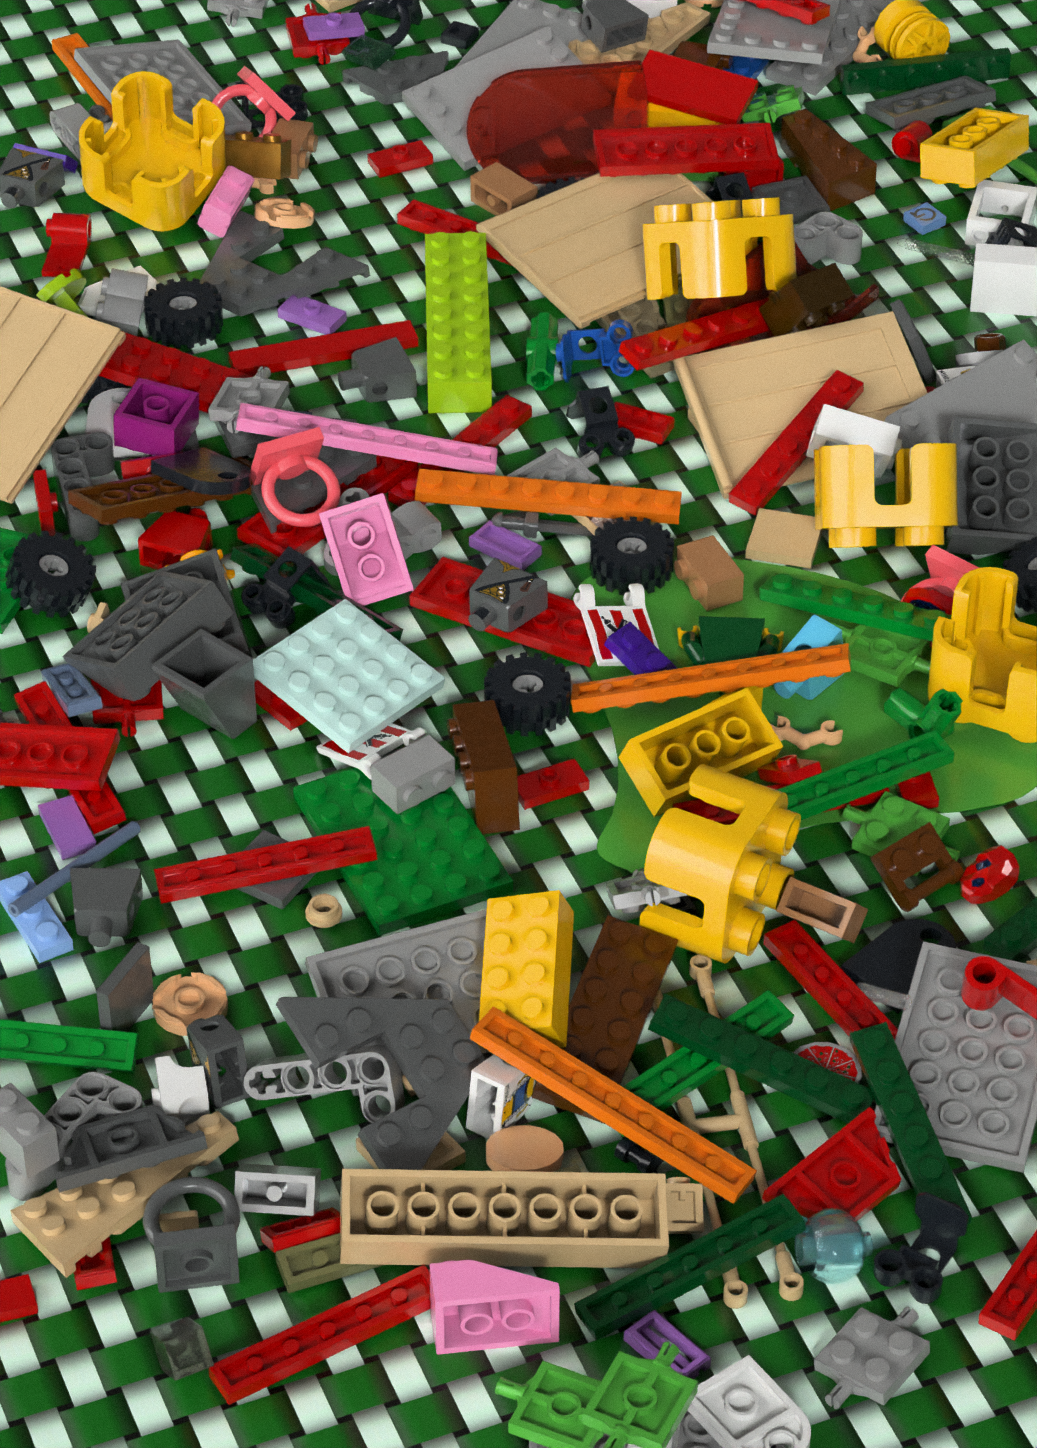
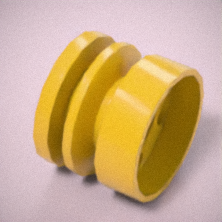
M895 0L880 13L874 27L876 43L894 60L943 55L949 47L950 33L948 27L918 0Z

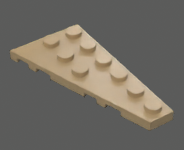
M686 2L662 10L660 16L648 18L646 38L643 41L603 53L598 50L590 39L580 42L578 39L570 41L568 48L604 87L617 93L622 66L640 67L650 49L670 54L679 46L680 42L688 40L706 26L710 21L711 13Z
M219 1111L203 1115L197 1121L185 1126V1128L191 1133H195L198 1130L204 1132L208 1149L167 1160L154 1167H144L130 1171L114 1179L100 1180L60 1193L58 1188L39 1197L31 1198L23 1205L10 1210L13 1223L67 1278L75 1272V1263L86 1254L89 1257L95 1256L102 1250L101 1242L111 1234H122L143 1217L148 1200L160 1187L173 1180L188 1177V1173L196 1166L210 1164L239 1140L237 1129Z

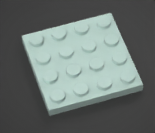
M346 599L253 659L254 677L347 753L442 689L445 682L444 676Z

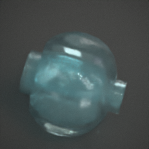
M839 1208L822 1209L806 1221V1230L795 1237V1254L798 1264L800 1266L816 1265L814 1271H808L809 1275L815 1280L826 1284L843 1283L854 1278L862 1269L865 1257L871 1256L873 1252L870 1232H863L857 1220L847 1211Z

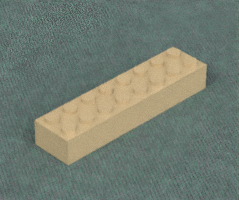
M342 1169L340 1190V1264L430 1265L431 1263H441L449 1260L471 1259L493 1266L642 1268L668 1253L669 1234L665 1174Z

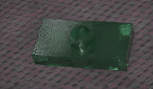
M360 35L341 51L346 60L373 70L379 68L396 54L392 45L365 35Z

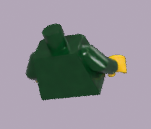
M699 616L698 626H693L691 631H683L681 627L677 628L678 645L684 649L694 666L777 654L782 649L784 631H780L779 634L769 633V628H764L765 618ZM719 691L720 696L726 694L724 692Z

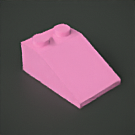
M384 493L319 513L345 596L362 606H366L414 590L394 519Z
M471 1259L431 1263V1320L436 1354L559 1342V1283Z

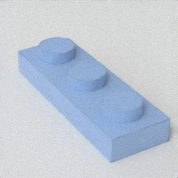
M28 871L0 881V903L38 962L41 963L74 950L73 941L45 898L18 917H14L9 913L8 905L37 886Z

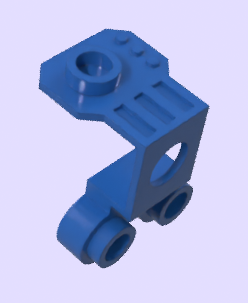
M619 319L609 325L607 332L603 328L568 330L567 334H563L560 343L556 344L557 362H562L564 381L569 382L574 360L601 359L602 366H610L611 371L615 375L620 377L631 375L635 368L630 363L624 364L619 361V357H623L619 352L621 341L631 339L633 336L631 324ZM621 327L626 330V333L623 335L618 334L615 329ZM586 336L592 337L597 343L596 350L590 353L582 351L579 347V340Z

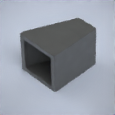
M203 629L198 630L152 664L154 673L182 710L231 739L236 738L257 722L253 658Z

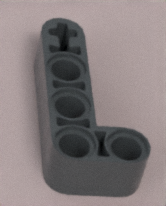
M102 432L60 438L51 445L54 477L72 538L78 541L95 539L100 534L98 520L83 514L81 510L69 504L68 491L92 486L91 477L107 475L114 470L113 440L110 435Z

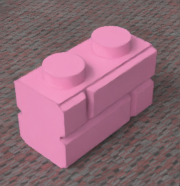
M227 166L204 204L197 223L199 227L220 238H224L249 196L255 180L253 176L233 166Z

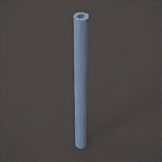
M135 821L129 822L8 905L9 913L14 917H18L71 880V868L91 867L141 832L139 824Z

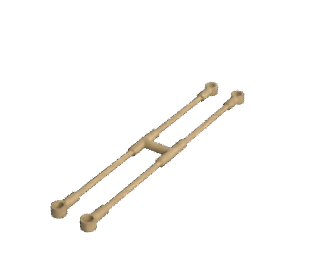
M700 954L695 955L690 959L689 974L694 980H697L701 997L705 999L709 1014L720 1019L714 999L715 989L711 979L712 960ZM661 988L653 1004L654 1012H656L663 999ZM661 1036L665 1053L668 1057L675 1052L671 1040ZM727 1067L725 1072L731 1090L729 1097L734 1114L696 1119L691 1099L685 1095L676 1102L680 1120L683 1125L699 1135L739 1129L744 1149L748 1151L752 1168L757 1170L755 1178L762 1203L765 1204L766 1202L762 1199V1196L768 1185L757 1150L759 1147L758 1139L745 1094L740 1090L735 1070ZM702 1185L712 1228L715 1230L722 1226L712 1190ZM782 1242L775 1246L777 1253L775 1260L780 1274L779 1294L784 1300L796 1301L803 1295L804 1279L795 1272L791 1255L786 1251L785 1244ZM737 1267L722 1274L725 1284L723 1301L728 1307L739 1309L747 1303L748 1287L746 1283L740 1280Z

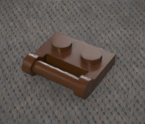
M931 822L921 826L870 857L898 906L905 912L915 909L919 905V901L948 883L955 884L959 882L964 874L963 868L957 861L952 859ZM935 862L940 872L912 889L906 886L905 879Z

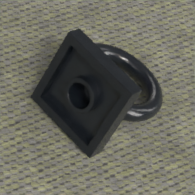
M362 0L349 13L359 12L361 16L364 12L368 11V14L398 20L400 25L393 35L383 40L369 41L362 37H349V41L358 49L367 52H383L394 48L408 35L411 24L420 25L423 13L419 0Z

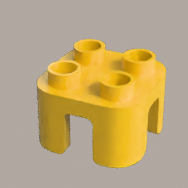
M135 72L122 78L112 90L113 123L105 135L103 122L92 116H89L80 127L79 148L82 183L86 193L97 202L150 230L170 231L182 226L215 188L226 170L225 120L221 110L204 98H201L192 109L193 125L180 119L173 110L171 82L167 78L153 72Z
M779 197L742 200L743 216H741L740 200L694 203L692 206L691 203L654 206L655 223L642 224L647 300L664 299L665 297L678 294L676 243L680 247L682 288L685 298L744 295L746 291L757 290L760 286L758 237H763L767 290L778 292L790 280L797 278L793 214H780Z
M921 443L908 449L898 450L895 454L896 501L894 505H880L875 501L874 452L872 447L869 445L821 446L819 449H814L815 530H828L829 548L877 546L876 529H895L896 547L944 545V527L958 526L956 444Z
M996 567L974 569L963 575L955 588L951 619L939 616L935 622L928 682V699L930 701L934 693L941 689L956 692L963 700L961 703L962 712L955 721L956 723H975L1008 733L1017 741L1035 743L1037 742V626L1020 622L1015 618L1018 576L1014 572Z
M701 764L690 776V795L706 803L740 814L735 823L724 825L679 808L666 810L650 841L645 860L644 874L648 880L700 899L704 904L703 919L661 903L658 905L653 903V906L647 905L640 914L639 925L640 927L677 939V946L726 964L736 952L746 956L753 954L764 929L765 915L762 911L765 906L777 910L789 878H794V870L780 864L781 856H787L796 841L801 823V815L787 810L788 796L786 793Z

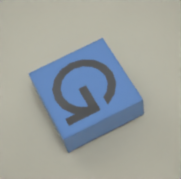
M924 203L904 212L903 221L921 235L945 226L946 216L929 203Z

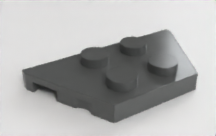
M442 51L421 56H408L404 59L381 61L377 64L342 70L343 81L347 84L354 81L359 84L361 92L373 96L375 100L384 105L403 102L402 91L445 72V67L449 63L448 51Z
M149 1105L78 1126L72 1137L73 1143L67 1148L64 1155L65 1168L63 1172L56 1173L55 1179L59 1193L100 1180L114 1179L130 1171L144 1167H154L161 1162L208 1149L204 1132L198 1130L195 1133H191L186 1130L184 1121L175 1116L166 1115L164 1110L155 1105Z

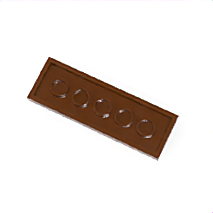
M242 457L230 458L248 466L251 470L252 463ZM148 474L69 490L68 501L69 504L81 510L83 514L98 520L100 524L112 525L118 523V519L128 517L140 519L147 517V513L157 511L168 513L175 511L176 507L186 505L197 507L204 505L205 501L209 500L226 501L231 500L233 495L252 494L251 485L248 489L234 494H201L155 474Z
M607 915L570 1002L566 1047L561 1049L621 1086L677 948L678 940ZM538 1081L536 1082L532 1098L603 1123Z

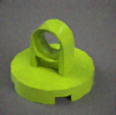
M71 269V276L67 278L63 274L58 275L36 294L39 300L87 317L74 300L86 284V278L79 269Z

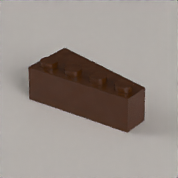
M806 108L782 117V150L794 167L800 168L801 176L809 178L829 205L830 211L875 194L877 163Z
M489 700L452 705L453 718L447 719L449 739L453 742L455 757L458 756L460 774L463 773L464 787L468 793L475 824L482 834L520 830L517 767L495 701Z

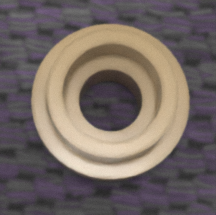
M329 894L314 896L309 901L305 910L307 921L319 928H328L340 922L343 915L342 906L334 896Z

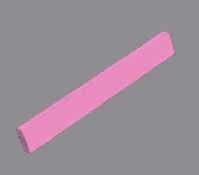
M240 403L236 430L282 438L320 427L324 436L323 446L495 475L498 449L494 447Z

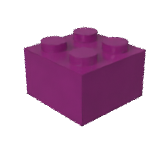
M138 378L114 413V445L154 456L180 453L199 424V393Z

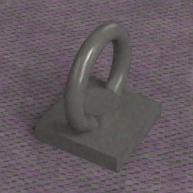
M203 1177L179 1178L160 1187L148 1200L143 1214V1226L146 1236L154 1246L159 1293L240 1283L236 1233L240 1224V1210L233 1194L222 1184ZM185 1193H202L212 1197L221 1205L224 1212V1222L220 1226L163 1232L160 1227L159 1216L162 1208L172 1198Z

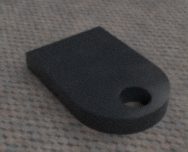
M205 447L151 460V473L197 493L208 495L234 494L248 489L251 485V470L248 466Z
M907 919L889 927L841 965V969L860 989L898 1014L904 1009L924 942L922 940L932 938L938 941L935 944L956 948V942L953 935L936 922L925 919Z

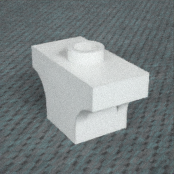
M170 1056L156 1057L155 1065L158 1088L151 1089L153 1105L164 1110L166 1115L175 1116L184 1121L185 1126L197 1121L203 1115L210 1114L204 1067H182L175 1064Z

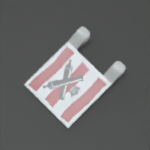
M580 584L578 588L580 593L574 594L573 600L575 605L581 610L598 666H625L604 646V643L608 636L629 622L659 649L646 610L645 593L642 584H629L630 592H625L623 596L626 606H595V593L591 584Z
M391 723L349 753L331 739L318 745L317 751L322 755L360 769L371 780V764L381 760V756L402 744L408 746L420 740L426 734L422 728H416L411 731Z

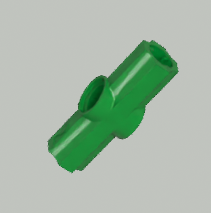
M539 312L535 318H531L530 337H527L526 343L527 384H530L538 391H544L547 387L554 384L555 366H558L556 359V344L559 343L558 319L551 316L549 312Z

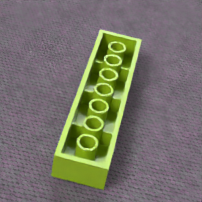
M469 231L465 233L436 232L434 234H425L428 413L486 412L492 407L486 233Z

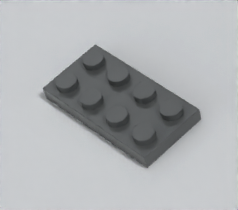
M965 75L865 103L866 114L877 119L878 122L887 124L894 130H901L915 120L930 123L939 116H955L964 109L983 108L986 103L996 101V91Z

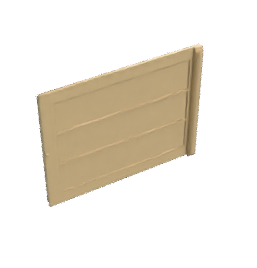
M597 173L478 223L476 230L479 233H486V241L579 329H583L589 326L590 322L647 297L642 224L655 223L654 206L691 203L692 206L694 203L712 202V200L682 173L675 175L656 174L600 177V173ZM676 243L678 283L682 282L680 247Z
M1 286L0 500L12 504L117 347L122 345L126 335L120 328Z
M893 311L684 356L673 360L675 371L724 499L729 498L731 490L836 370L864 383V392L847 411L883 422L888 415L927 394V390ZM807 457L782 486L813 480L814 458Z

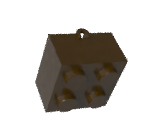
M832 263L790 280L778 292H771L769 300L759 308V311L774 337L804 331L810 327L813 329L827 325L830 322L828 317L842 312L846 308L844 303L854 294L836 263Z

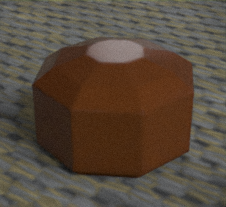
M1001 333L976 335L974 337L975 350L977 352L1005 350V336Z

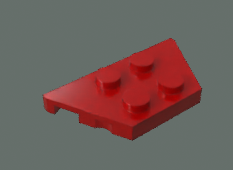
M868 1107L765 1189L762 1199L768 1202L784 1194L801 1216L845 1232L894 1192L901 1182L897 1167L889 1157L890 1149L885 1137L881 1138L875 1124L876 1114L874 1110Z

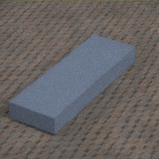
M67 663L41 671L43 681H46L58 703L69 717L103 708L100 695L83 673Z

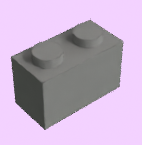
M428 735L371 764L372 791L396 814H399L455 785V758Z
M9 1083L0 1088V1152L26 1179H29L60 1161L57 1131L45 1116L12 1083Z
M242 1163L235 1171L234 1197L238 1203L239 1210L241 1212L314 1216L319 1209L321 1168Z

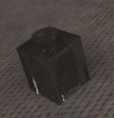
M189 1317L150 1331L161 1370L175 1381L214 1366L202 1326Z

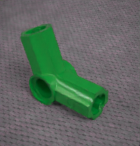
M898 688L891 692L890 697L884 703V713L907 730L910 739L934 730L945 739L954 733V722L962 712L961 703L963 700L956 692L941 689L934 693L926 706L908 691Z

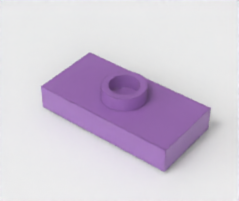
M359 12L329 13L327 15L303 17V27L310 41L365 36V26Z
M292 295L277 309L278 318L325 335L333 334L347 321L346 311L307 297L298 299Z

